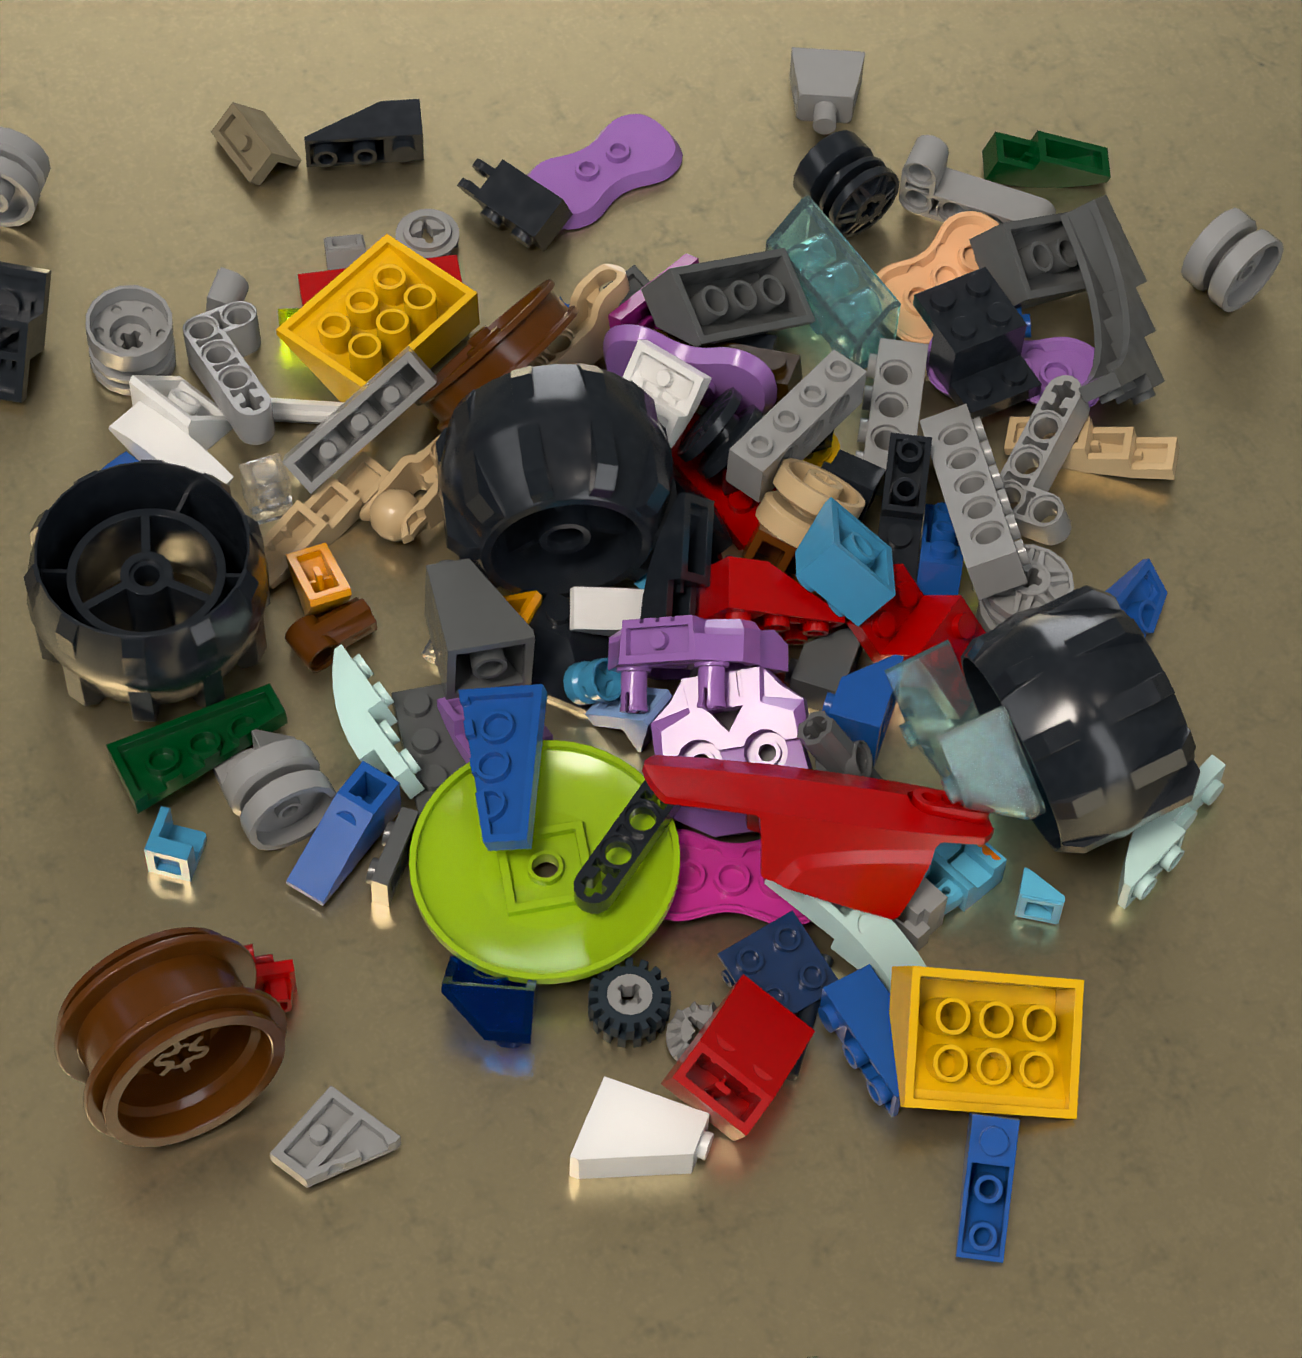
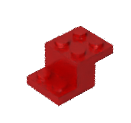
M893 564L896 595L859 626L855 625L851 620L847 622V625L873 663L895 654L904 657L899 686H925L946 717L959 718L972 700L964 677L961 656L972 639L986 632L962 595H923L904 564Z

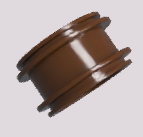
M181 927L160 931L137 939L114 951L85 973L70 990L57 1017L54 1053L60 1067L69 1077L86 1084L83 1093V1108L87 1118L98 1131L114 1137L124 1144L136 1147H158L182 1142L226 1122L254 1101L269 1085L278 1072L284 1058L287 1020L281 1005L274 997L266 992L254 989L257 978L255 962L249 951L241 943L206 928Z

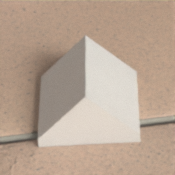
M132 375L129 381L133 406L139 401L149 406L187 433L206 451L233 429L217 404L180 376Z

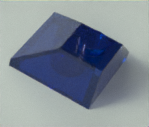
M450 956L442 981L441 993L484 1040L495 1041L497 1046L503 1048H518L522 1044H531L539 986L537 980H528L527 984L509 981L508 977L491 976L471 967L456 956Z

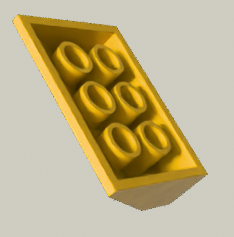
M386 234L276 329V334L340 402H345L407 346H410L431 369L480 325L478 293L392 236Z
M893 966L889 1016L900 1106L1077 1119L1084 980L922 966Z

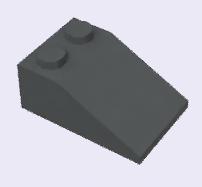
M1068 212L1004 222L969 239L979 269L986 266L1015 308L1022 306L1023 310L1087 291L1075 252L1060 219V216Z

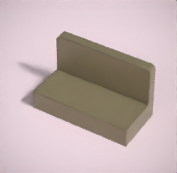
M232 102L211 131L246 179L253 184L261 185L277 162L297 167L302 161L266 113L255 108Z

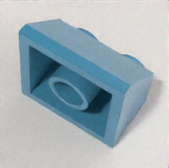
M832 497L824 503L795 551L796 577L806 590L810 592L816 591L827 600L829 607L839 617L846 616L855 625L859 626L896 595L892 548Z

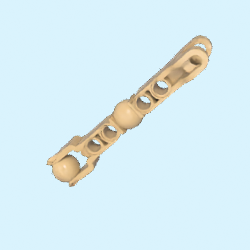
M614 264L599 265L577 284L571 296L569 307L574 305L579 310L578 314L565 330L528 366L577 363L593 365L604 356L603 341L605 334L610 329L608 315L619 307V304L630 290L626 271L622 267ZM613 281L600 292V287L603 284ZM439 436L416 455L408 454L403 456L379 483V491L361 508L359 514L361 520L370 521L372 528L383 539L402 541L406 544L417 537L423 530L432 529L443 520L442 505L438 495V473L435 457L436 441ZM418 490H426L427 492L419 501L413 496Z

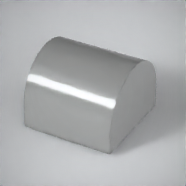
M222 267L220 270L218 269L207 296L206 312L231 302L244 301L249 290L246 279L232 270Z

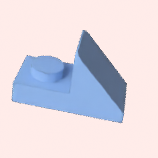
M647 687V713H640V711L639 713H621L620 695L613 701L595 702L585 715L593 726L622 729L635 749L641 753L653 739L651 722L670 703L672 694L667 689Z

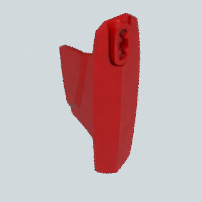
M653 755L647 758L642 768L648 786L664 804L746 814L748 830L760 833V873L764 879L773 881L789 890L888 919L898 918L910 902L931 865L935 849L940 843L984 845L992 838L995 829L989 819L991 806L980 797L897 781L774 764Z

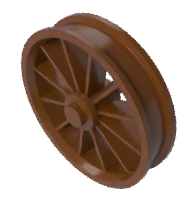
M548 279L538 285L488 327L485 325L467 341L468 345L436 374L437 383L414 402L417 406L425 404L440 421L437 428L441 433L444 428H447L454 409L467 394L493 379L510 373L512 370L527 367L576 317L579 310L574 305L567 307L552 290L555 286L552 279Z

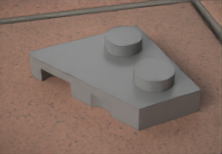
M330 1086L270 1152V1158L274 1164L308 1188L397 1150L401 1145V1137L333 1086Z

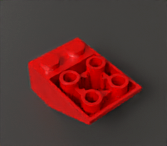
M728 556L711 565L710 586L697 588L695 616L703 619H742L756 623L760 630H775L788 645H804L808 643L809 638L826 636L829 634L830 629L845 624V616L839 617L827 603L806 590L802 585L768 561Z
M742 974L661 1082V1085L688 1106L709 1113V1122L732 1141H736L748 1135L773 1101L815 1033V1030Z

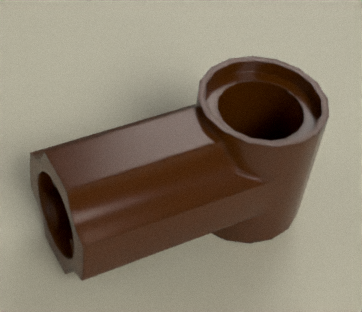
M355 597L319 618L314 615H306L298 619L288 628L285 640L309 671L313 673L320 672L333 664L335 648L341 644L346 648L376 631L377 621L365 600Z

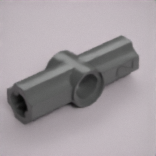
M825 711L812 712L804 722L799 724L797 738L815 758L816 770L883 779L873 767L872 754L868 744L864 740L851 741L836 721L830 718Z

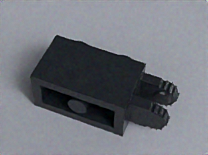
M479 158L476 159L472 167L480 176L487 178L481 188L465 178H462L457 185L465 194L479 203L483 209L480 214L484 219L497 228L501 224L512 230L510 235L527 248L534 244L545 251L573 215L561 197L503 159L496 168H493Z

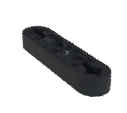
M646 780L641 784L576 875L574 880V900L577 906L584 912L590 914L601 913L614 903L681 808L680 805L664 804L662 801H660L659 807L655 803L658 798L650 789ZM648 814L654 818L655 824L648 830L640 831L633 828L630 821L635 815ZM621 847L628 850L631 854L630 860L621 865L610 863L606 859V854L611 849ZM602 871L606 875L602 881V894L595 892L591 897L586 896V887L592 889L596 887L601 880Z

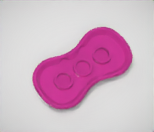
M676 829L680 846V874L677 890L670 909L664 918L665 920L686 921L714 913L731 912L745 914L771 923L793 910L802 925L811 922L810 919L764 884L765 879L760 873V839L747 843H728L709 838L694 831Z

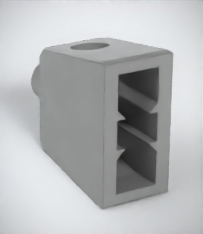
M792 47L789 79L796 117L802 121H813V129L820 134H830L835 131L836 123L850 122L862 83L865 52Z

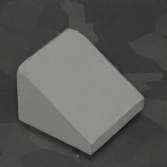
M361 234L325 237L324 239L327 270L347 268L366 252L364 237Z

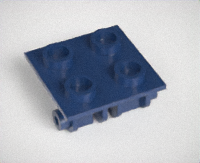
M793 910L717 954L726 968L721 972V976L728 987L734 986L740 976L744 974L793 1014L820 1000L823 987L838 980Z

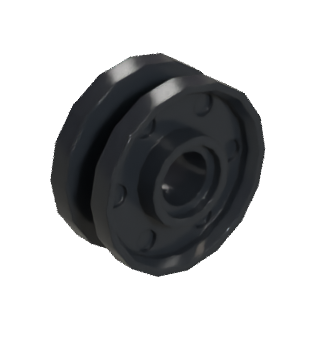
M734 387L722 393L703 412L688 431L677 451V455L685 462L691 461L702 452L705 453L697 470L706 480L714 477L728 464L729 449L763 416L762 411L755 405L745 408L736 415L735 412L740 405L742 395Z

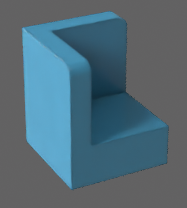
M161 806L144 848L148 872L191 882L207 841L206 833L174 825L171 808Z

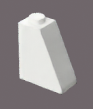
M604 1076L570 1155V1176L577 1179L691 1174L698 1158L706 1160L713 1142L714 1133L708 1131L710 1114Z

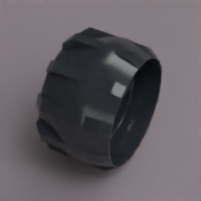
M582 363L528 366L512 370L510 373L493 379L467 394L454 409L447 428H444L436 441L435 457L438 473V495L442 505L447 548L457 554L459 560L469 558L495 588L502 587L512 592V595L537 590L542 595L543 602L549 590L570 598V588L573 587L609 588L625 579L636 582L648 573L656 542L667 515L677 498V491L674 479V461L666 428L657 417L654 399L632 380L628 381L616 373L601 369L598 366Z
M141 459L139 462L118 464L103 470H95L79 478L73 483V486L61 494L49 510L46 509L38 516L29 533L32 550L24 582L27 591V605L31 621L35 627L42 659L56 662L63 666L68 694L82 705L99 704L105 697L130 703L133 721L156 722L159 716L160 705L179 702L191 697L202 708L224 700L223 678L230 673L234 666L247 668L259 664L267 648L264 612L265 608L271 604L269 570L264 551L263 537L258 522L245 514L239 503L231 496L230 486L208 473L202 474L185 466L166 463L164 460ZM173 572L185 574L202 581L213 589L211 595L175 581ZM121 580V583H119V584L115 585L114 587L108 589L110 586H112L113 584H115V583H117L118 581Z
M1085 585L1040 607L1017 612L993 630L971 640L961 656V665L973 705L994 753L1022 806L1039 832L1055 851L1087 853L1105 843L1124 838L1140 826L1192 801L1199 780L1200 769L1194 760L1196 745L1191 730L1187 726L1175 691L1146 641L1143 632L1135 620L1130 618L1120 608L1116 597L1103 590Z

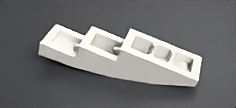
M570 588V631L604 636L614 635L622 629V620L640 619L644 589Z

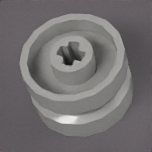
M0 127V226H21L31 220L51 167L49 157L38 143L25 134L4 127Z
M1232 208L1215 218L1201 232L1184 259L1181 273L1183 278L1197 290H1208L1209 299L1223 311L1232 312L1249 302L1273 275L1283 254V243L1269 231L1264 229L1257 230L1256 221L1241 209Z
M294 739L272 742L254 750L231 769L222 785L224 797L233 813L240 817L241 827L252 845L261 850H276L289 847L312 835L336 795V791L328 777L320 772V764L311 748L302 740Z

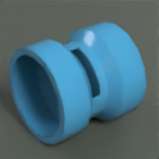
M608 658L594 659L591 662H577L569 666L565 672L563 680L564 690L567 697L577 705L613 701L621 695V673L608 670Z

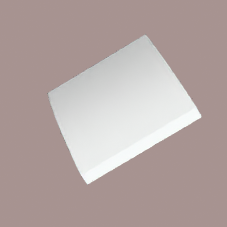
M638 340L623 375V378L628 381L632 380L654 399L657 417L666 428L671 448L693 417L712 377L648 340Z

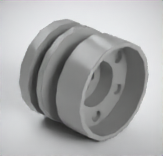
M126 285L104 291L92 301L86 313V335L91 369L98 382L110 391L122 395H131L129 381L132 375H172L176 366V350L173 336L172 312L165 299L151 289L138 285Z
M1025 544L1030 564L1023 566L1028 583L979 600L976 618L984 631L987 633L1017 612L1040 607L1073 591V574L1064 559L1050 549L1034 544Z

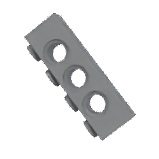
M880 338L878 354H869L866 377L874 378L873 386L865 385L862 410H869L870 413L869 419L860 418L857 442L865 443L864 451H856L855 456L886 469L890 433L917 435L929 344ZM885 473L876 495H883Z
M407 346L285 454L282 463L310 494L313 493L437 383V376L413 349Z
M836 350L829 353L729 449L726 481L759 503L766 492L772 491L775 488L773 478L783 459L803 460L862 403L867 371Z

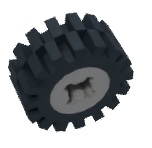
M626 958L625 966L620 967L617 964L611 967L609 971L605 970L598 973L597 979L592 978L590 991L588 992V1017L590 1022L593 1021V1029L597 1034L603 1031V1040L611 1043L612 1039L616 1037L618 1038L617 1047L623 1048L626 1047V1040H633V1048L641 1047L642 1038L645 1037L648 1043L656 1040V1031L660 1034L663 1033L666 1028V1021H669L671 991H669L667 978L661 979V970L655 966L649 971L648 961L641 959L639 967L633 966V958ZM632 996H634V998H633L632 1000H625V1001H624V1000L622 999V997H632Z

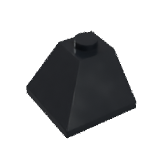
M549 590L529 624L535 635L531 685L543 684L547 691V699L585 715L592 704L577 705L567 697L564 690V675L568 667L574 663L608 658L609 637L611 636L570 631V599Z

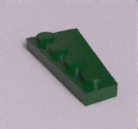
M269 683L106 744L109 758L137 814L251 746L253 744L252 730L274 732L287 724L288 721L286 711Z

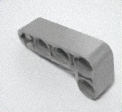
M921 135L916 139L902 169L899 189L901 205L910 212L943 223L949 217L964 211L981 212L990 216L999 224L1056 214L1053 204L1042 197L947 168L948 147L940 138L932 135Z
M235 301L188 319L183 325L188 362L238 437L244 443L250 445H260L271 440L275 435V423L270 396L243 358L257 351L261 345L255 306L246 301Z
M1069 375L1058 376L1046 386L1000 473L1010 504L1019 502L1012 509L1013 513L1010 514H1014L1021 536L1047 545H1056L1063 542L1071 532V521L1062 501L1058 496L1048 491L1090 411L1089 403L1084 402L1078 389L1081 386L1080 382L1075 377ZM1049 433H1056L1049 439H1042ZM1037 467L1033 473L1024 474L1026 470ZM1048 516H1056L1055 519L1050 522L1041 523Z

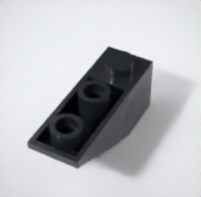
M420 99L379 101L305 136L307 167L367 165L371 163L424 160Z

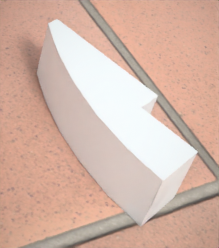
M140 401L108 428L139 461L141 459L164 460L166 463L185 466L202 474L208 473L228 486L234 478L192 437L160 413Z

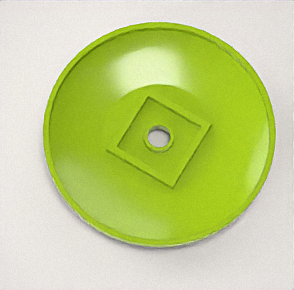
M543 740L532 849L488 851L483 843L475 796L477 792L475 779L471 771L470 762H468L439 786L426 803L418 818L409 854L410 881L414 899L423 920L438 941L464 963L496 978L526 984H557L584 979L619 964L635 953L655 933L666 917L677 890L680 874V846L674 820H671L614 903L604 912L590 914L581 910L574 900V880L644 782V776L622 759L598 748L576 742ZM657 799L655 803L660 807V800ZM638 814L631 819L630 824L633 828L643 831L654 826L655 820L648 814ZM621 847L613 848L606 854V859L615 865L624 864L631 858L630 852ZM544 862L552 863L558 868V871L553 876L547 878L539 877L533 872L537 865ZM602 871L601 880L593 889L586 887V896L591 897L595 892L602 894V881L606 876Z

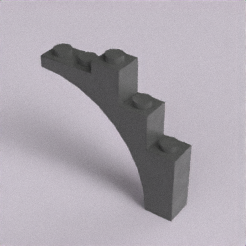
M1104 195L1060 216L1082 272L1094 326L1095 350L1093 366L1087 380L1078 389L1085 403L1099 397L1101 404L1113 399L1116 400L1117 404L1131 399L1133 405H1136L1155 396L1156 393L1153 388L1165 382L1145 339V336L1155 332L1156 329L1136 287L1146 283L1147 280L1107 195Z

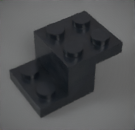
M0 261V399L22 403L27 397L30 359L42 352L45 347L51 270Z
M986 266L914 294L913 306L933 333L928 364L957 406L967 404L972 419L979 416L981 419L1040 394L1042 384L1021 356L1027 324Z

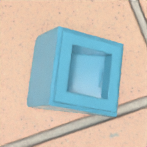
M1024 867L1014 915L1016 917L1059 924L1065 896L1035 872Z

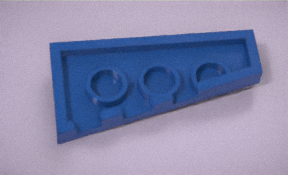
M543 684L458 690L465 718L463 721L465 735L469 742L471 754L469 759L471 771L475 779L477 791L475 796L483 843L488 851L532 849L547 691Z

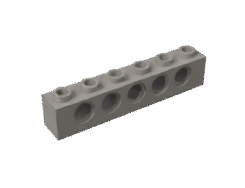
M967 404L919 420L924 436L932 437L931 459L978 600L1027 584L1028 581L1023 566L1030 564V560L1023 540L1020 539L1022 537L1014 514H1010L1013 511L980 416L972 419Z

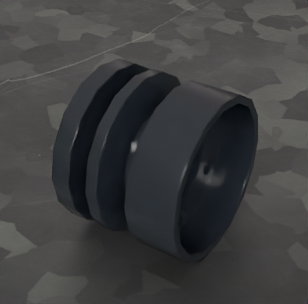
M843 130L823 138L809 150L799 163L794 174L793 187L796 193L813 210L819 211L822 220L828 223L838 236L848 238L859 235L871 228L884 216L898 194L900 181L897 175L890 168H887L880 158L874 157L871 149L854 132Z

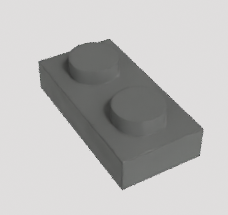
M402 806L396 821L390 820L387 823L382 838L384 850L380 859L376 857L372 859L366 876V883L371 884L373 903L386 907L390 906L409 861L410 845L419 818V811Z

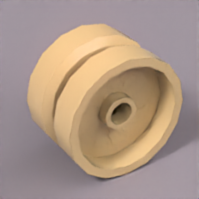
M788 458L783 459L773 478V484L777 490L765 493L755 516L771 533L798 548L824 503L832 497L857 519L865 507V500L851 485L827 470L803 460Z

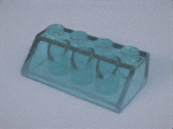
M808 195L799 201L766 240L765 251L780 248L786 249L816 320L810 324V327L817 335L821 334L831 346L832 351L836 350L865 369L868 367L869 354H878L880 338L896 340L901 303Z

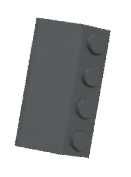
M785 248L670 268L641 289L656 327L695 347L809 325L816 321Z

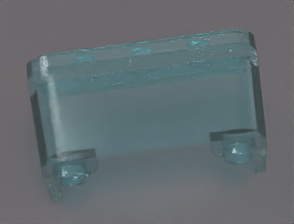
M948 640L884 670L905 720V723L899 725L907 745L910 749L917 746L941 777V784L952 804L959 801L966 809L1027 821L1046 813L1044 803L1006 708L1002 705L982 716L979 715L951 643Z

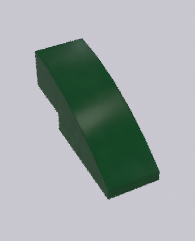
M1038 130L1031 140L995 131L982 150L984 179L994 183L1030 188H1065L1107 183L1111 178L1108 148Z

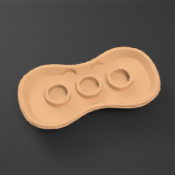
M964 211L949 217L942 224L931 245L921 254L908 260L892 263L881 269L871 283L870 301L876 314L887 328L903 341L929 344L933 333L913 306L914 294L978 270L979 267L975 261L969 239L999 225V223L981 212Z

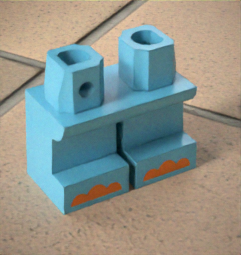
M940 843L935 849L931 865L924 877L948 897L944 915L957 906L965 912L1002 881L1007 859L989 843L984 845Z

